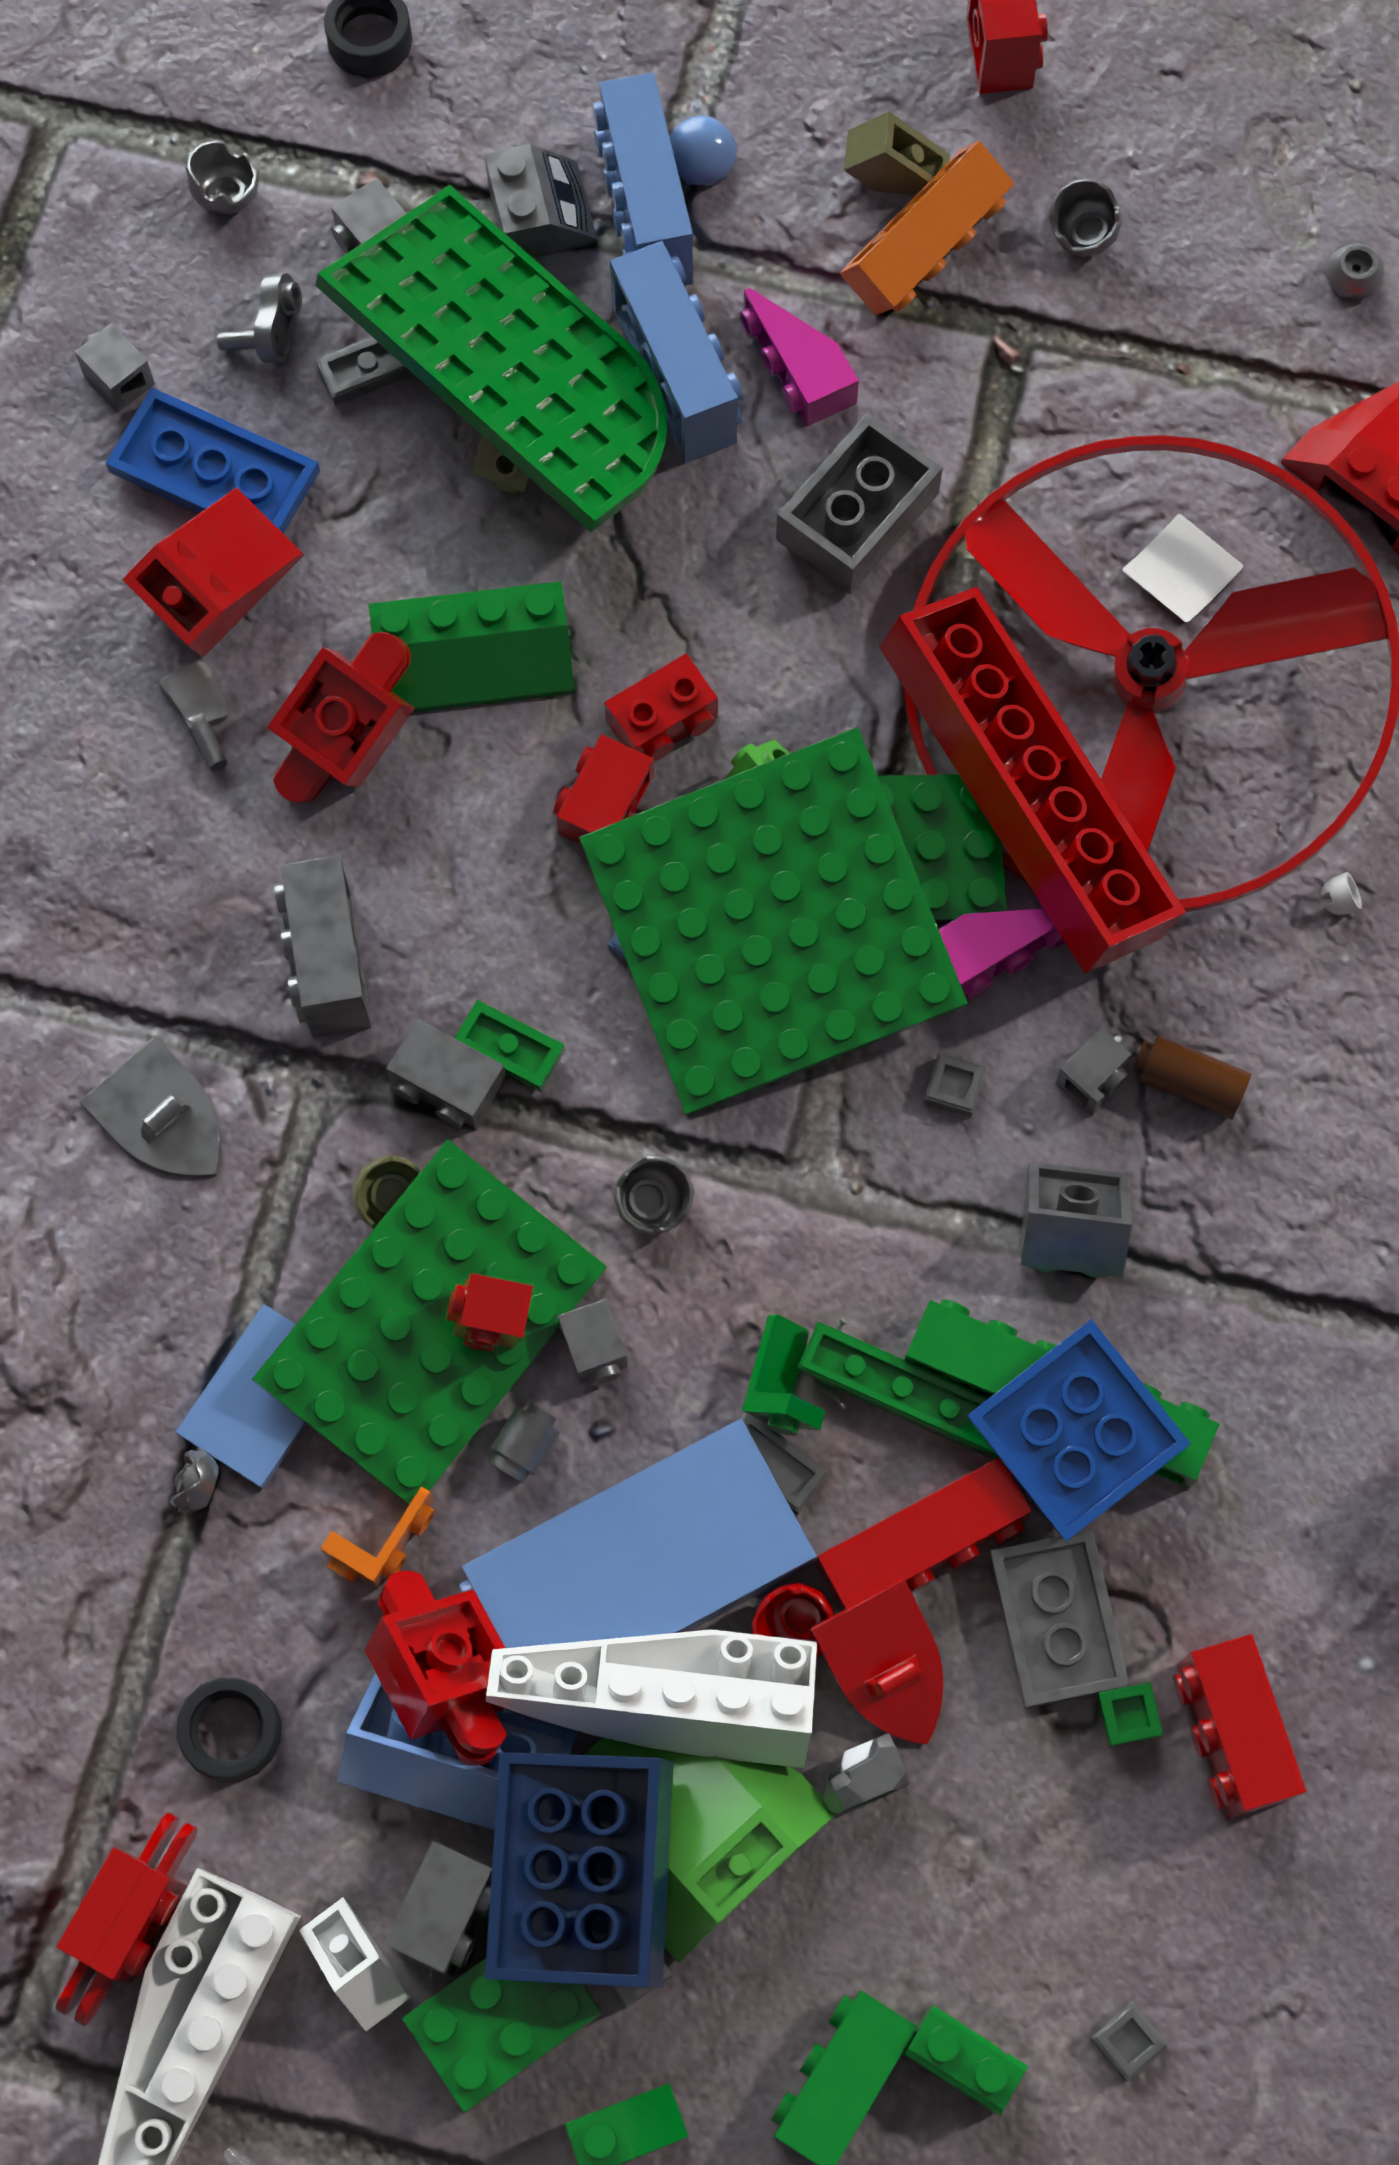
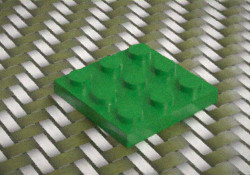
M960 775L878 776L936 924H949L964 914L1007 911L1002 842Z

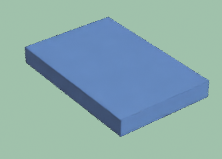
M265 1304L261 1306L176 1430L178 1436L195 1447L205 1450L215 1460L264 1490L307 1426V1424L252 1381L254 1375L296 1325Z

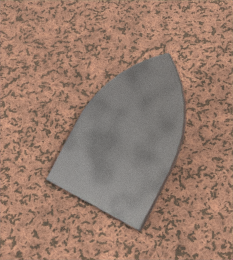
M156 1036L79 1101L107 1133L129 1155L141 1163L168 1174L184 1177L217 1176L221 1148L220 1130L211 1101L194 1076Z

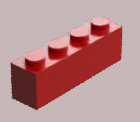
M997 1458L818 1555L816 1566L841 1611L903 1578L906 1580L911 1592L914 1593L935 1580L931 1572L950 1563L953 1570L958 1569L981 1555L977 1549L980 1545L993 1538L1001 1545L1026 1530L1023 1522L1028 1520L1032 1510L1009 1470Z

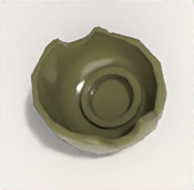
M399 1156L378 1157L363 1166L352 1184V1204L358 1217L366 1225L374 1229L421 1172L419 1167L410 1160Z

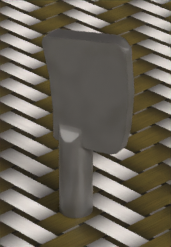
M196 660L161 678L159 685L160 690L181 716L189 733L193 734L211 771H218L223 769L228 764V761L211 726L226 720L228 711L219 683L207 663L202 660Z

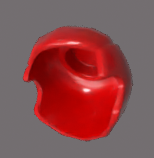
M801 1583L785 1584L775 1588L763 1598L752 1620L753 1635L817 1642L810 1628L834 1616V1608L818 1589ZM818 1643L816 1650V1659L823 1654Z

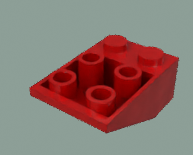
M236 487L157 543L122 580L187 646L204 658L304 554Z

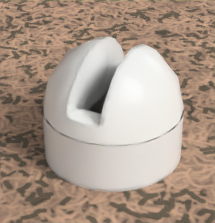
M1345 872L1337 875L1324 884L1321 890V898L1331 896L1333 902L1324 906L1330 913L1345 915L1362 908L1360 893L1350 873Z

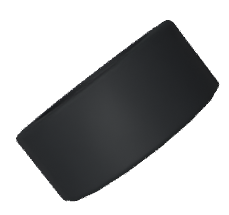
M332 0L328 4L323 19L328 50L335 63L343 70L352 75L367 78L382 76L398 68L408 57L413 39L408 8L403 0ZM361 15H380L394 22L395 32L388 40L377 46H355L342 38L341 30L345 25Z
M219 1677L201 1684L186 1698L177 1717L176 1738L183 1757L196 1771L219 1782H240L259 1774L273 1760L281 1742L282 1722L275 1703L257 1685L241 1678ZM224 1698H238L249 1703L257 1712L260 1721V1737L255 1748L245 1757L236 1761H219L210 1757L202 1748L198 1737L199 1721L204 1711L214 1702Z

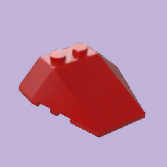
M1399 381L1313 426L1281 462L1282 465L1317 492L1329 479L1333 480L1397 531H1399ZM1399 535L1392 548L1397 554H1399Z

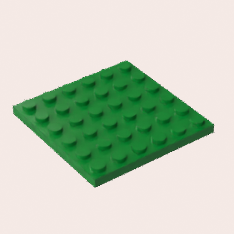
M858 726L579 837L687 1116L968 1006Z

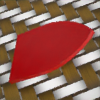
M903 1578L810 1629L843 1694L863 1717L895 1737L928 1745L940 1715L943 1699L942 1663L933 1635L906 1580Z

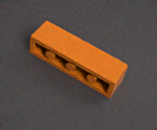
M980 140L959 150L839 274L875 316L890 309L895 313L899 312L915 298L917 294L913 288L922 279L925 282L929 281L946 266L947 263L943 257L952 248L955 251L961 249L976 235L977 232L973 226L982 217L988 220L1006 204L1007 201L1003 198V195L1015 183Z

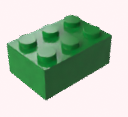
M485 1958L402 2019L462 2111L466 2113L603 2014L583 1984L485 1979Z

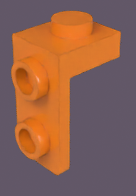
M423 1487L419 1489L377 1557L372 1556L331 1530L320 1548L324 1555L330 1559L326 1568L352 1584L358 1576L379 1589L384 1579L388 1580L391 1575L402 1569L408 1556L402 1551L411 1536L415 1534L420 1537L431 1523L436 1512L435 1509L430 1507L434 1501L431 1492Z

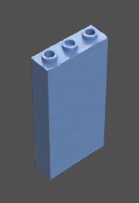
M741 1418L463 1565L462 1568L468 1580L460 1583L459 1586L463 1592L474 1589L505 1648L690 1632L815 1565L817 1556Z

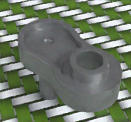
M288 273L267 274L263 278L261 285L260 309L254 330L219 332L217 336L218 348L221 351L256 349V353L263 363L285 362L290 353L293 320L296 311L300 310L302 306V291L299 284L294 282Z

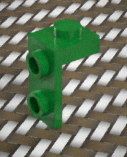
M770 1314L766 1320L742 1411L768 1423V1429L780 1434L797 1436L799 1429L820 1431L825 1410L793 1395L799 1373L796 1369L804 1354L809 1331L781 1315Z

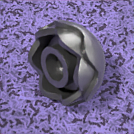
M1349 244L1336 250L1330 257L1325 269V276L1329 280L1331 289L1341 297H1346L1349 300L1371 297L1378 290L1385 274L1384 264L1380 256L1372 248L1363 244ZM1352 268L1358 269L1359 272H1354Z
M197 1448V1451L190 1450L185 1453V1466L176 1476L175 1487L177 1494L171 1497L170 1503L173 1506L179 1507L178 1512H195L205 1508L213 1493L219 1466L214 1458L201 1448Z

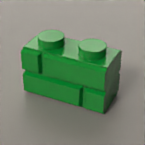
M934 2005L929 2006L902 2055L995 2115L1002 2114L1028 2068L1026 2064L1009 2053L1002 2052L1001 2048Z

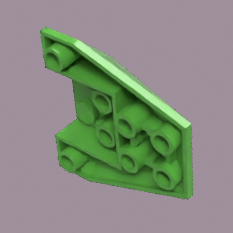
M604 1737L584 1754L592 1756L662 1758L674 1763L664 1948L678 1963L703 1942L719 1926V1923L792 1854L799 1851L837 1815L827 1809L823 1797L805 1777L789 1766L729 1760L717 1756H695L643 1747Z

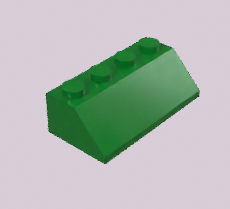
M562 581L368 603L371 634L376 632L392 634L401 638L410 649L412 655L410 665L391 691L415 708L413 712L575 693Z

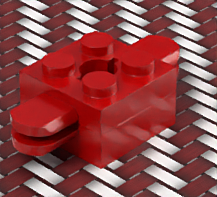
M376 632L369 636L352 662L338 651L326 647L321 648L267 726L269 730L292 746V749L276 770L273 778L276 790L283 798L293 802L310 803L318 797L332 776L346 786L360 788L415 709L391 691L410 665L412 657L408 645L401 638L386 632Z
M410 1570L398 1571L386 1581L383 1591L378 1597L377 1603L384 1616H381L365 1649V1653L410 1740L444 1730L462 1763L472 1766L484 1765L494 1758L507 1734L496 1714L503 1711L504 1708L486 1702L492 1650L504 1649L505 1646L474 1589L435 1600L420 1573Z
M170 1812L162 1817L139 1858L118 1848H112L56 1948L79 1960L77 1967L56 2002L55 2009L64 2015L70 2013L81 1998L94 1973L98 1971L75 2013L74 2020L83 2026H86L92 2020L114 1980L132 1983L136 1975L144 1977L145 1969L157 1948L153 1944L163 1926H168L183 1897L181 1894L187 1885L173 1876L192 1845L198 1830L197 1827L190 1823L184 1824L156 1868L155 1866L178 1826L179 1817Z

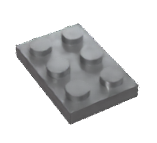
M1093 1530L1078 1532L1067 1542H1064L1059 1536L990 1550V1563L1024 1709L1130 1686Z

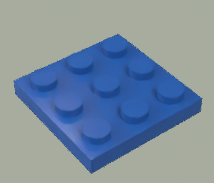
M1092 1319L967 1415L969 1421L1064 1542L1075 1536L1191 1445L1189 1440Z

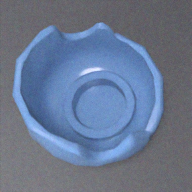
M705 115L690 116L675 126L670 135L678 175L687 186L693 184L712 186L727 178L736 162L737 146L734 136L720 121Z

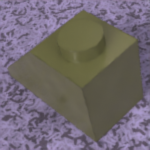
M886 112L848 130L844 171L877 192L916 195L950 161V153L891 112Z

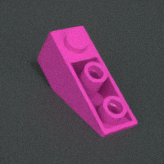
M748 288L744 290L743 311L739 313L742 326L750 338L756 336L762 347L761 357L769 374L772 376L777 374L784 385L782 393L792 413L799 412L806 426H809L856 405L859 380L839 345L753 289Z
M1044 908L964 914L939 929L964 995L968 1000L985 992L993 984L991 979L1007 970L1011 975L1025 968L1033 961L1034 956L1032 954L1048 945L1050 949H1055L1065 943Z

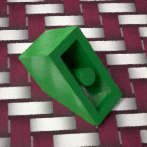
M670 2083L564 2123L578 2165H619L689 2137Z

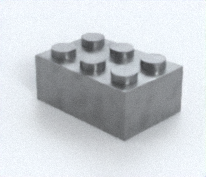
M867 413L777 514L776 540L851 595L939 495L943 467Z
M336 855L280 865L282 882L274 884V892L278 912L282 914L285 930H281L285 959L289 961L291 975L295 976L288 978L292 1006L293 1008L296 1007L299 1023H308L313 1038L372 1028L351 890L341 856Z

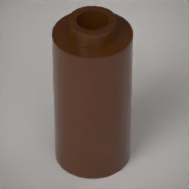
M1157 1035L1154 1044L1144 1040L1133 1068L1142 1071L1139 1078L1140 1082L1233 1120L1252 1075L1250 1072L1160 1035Z

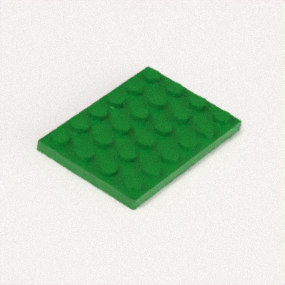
M447 1139L258 1370L252 1381L409 1506L421 1487L428 1491L431 1490L560 1327L557 1316L572 1311L607 1266ZM471 1273L533 1285L524 1336L514 1348L498 1345V1347H494L493 1352L480 1351L464 1347V1338L452 1336L455 1322L446 1321L452 1290H455L456 1284L463 1285Z

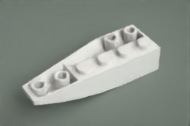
M701 1630L492 1650L486 1702L538 1720L643 1747L695 1756H717L729 1760L804 1768L812 1734L817 1642L719 1630Z
M200 1868L196 1869L145 1969L98 2165L175 2164L301 1916L248 1889Z

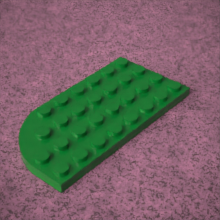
M448 185L317 273L315 286L588 531L592 532L637 498L649 485L664 450L667 435V414L661 388L648 363L636 348L452 186Z

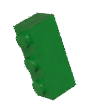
M862 1990L857 1993L854 2000L847 1995L843 1996L828 2021V2024L835 2027L836 2030L827 2046L824 2048L817 2042L815 2043L799 2070L808 2078L797 2096L789 2091L786 2092L770 2119L778 2125L773 2135L774 2137L817 2165H837L918 2027Z

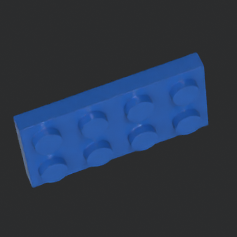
M153 387L150 388L106 462L109 473L197 513H201L237 487L283 534L320 472L317 461Z

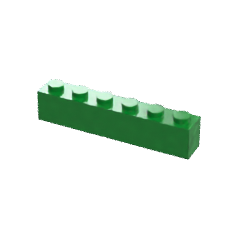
M943 1299L939 1304L929 1300L906 1353L905 1360L990 1398L1056 1347V1345L1042 1340H1037L1036 1344H1032L1016 1337L1017 1330L1003 1322L989 1320L988 1324L969 1317L970 1311L956 1302ZM1143 1383L1191 1443V1445L1157 1470L1154 1475L1190 1489L1198 1479L1219 1423L1210 1420V1413L1205 1409L1187 1402H1181L1180 1406L1161 1399L1162 1393L1158 1389Z

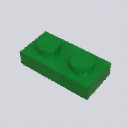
M476 1000L455 1036V1039L504 1065L506 1075L539 1092H542L565 1052V1045L479 1000Z

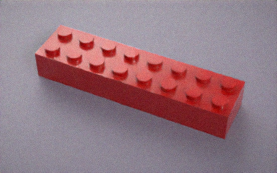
M978 587L900 615L880 644L881 652L1083 972L1086 974L1161 940L1186 913L1185 909Z

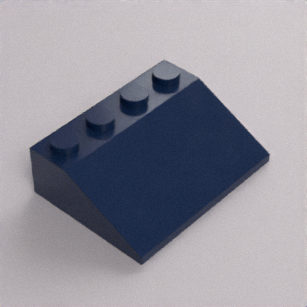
M499 1752L485 1979L663 1987L673 1762L662 1758Z

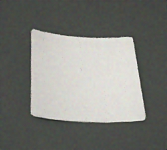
M1178 514L1122 570L1184 622H1189L1238 574L1243 565L1183 515Z

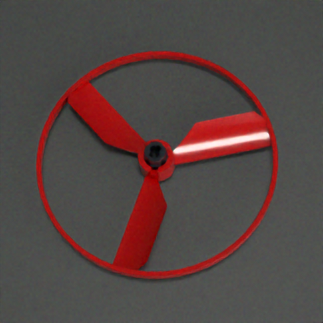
M1170 435L1128 436L1101 440L1075 447L1038 462L1015 475L989 494L964 518L945 542L931 565L917 596L914 610L928 604L940 575L954 552L966 539V549L1047 636L1084 649L1115 657L1114 686L1118 696L1127 706L1101 780L1147 852L1177 769L1154 713L1170 708L1180 699L1185 690L1187 679L1387 639L1390 656V693L1387 717L1374 759L1352 799L1337 818L1312 843L1283 864L1260 877L1233 888L1200 897L1178 899L1186 912L1203 910L1236 901L1263 890L1293 873L1317 855L1343 829L1361 806L1378 776L1391 744L1399 713V632L1388 590L1369 552L1338 511L1308 485L1286 470L1261 457L1220 443ZM1131 451H1174L1199 454L1252 470L1281 485L1303 500L1329 523L1344 541L1365 575L1353 567L1232 592L1196 638L1183 650V643L1180 639L1163 629L1145 628L1130 634L1005 500L1047 474L1071 464L1103 455ZM904 688L908 724L917 756L925 775H938L924 743L916 705ZM1002 851L1004 869L1027 883L1013 859Z

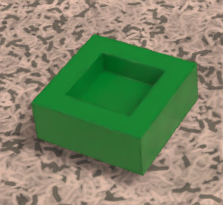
M1151 1682L1099 1692L1097 1694L1108 1747L1158 1738L1163 1735Z

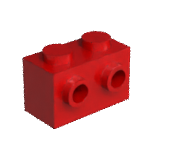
M687 653L604 702L606 723L620 743L654 758V761L660 760L669 754L674 748V744L688 735L696 737L705 733L714 725L715 719L718 718V697Z
M471 1273L464 1284H456L455 1290H452L446 1321L455 1322L452 1336L464 1338V1347L480 1351L493 1352L494 1347H498V1345L514 1348L524 1336L533 1285Z

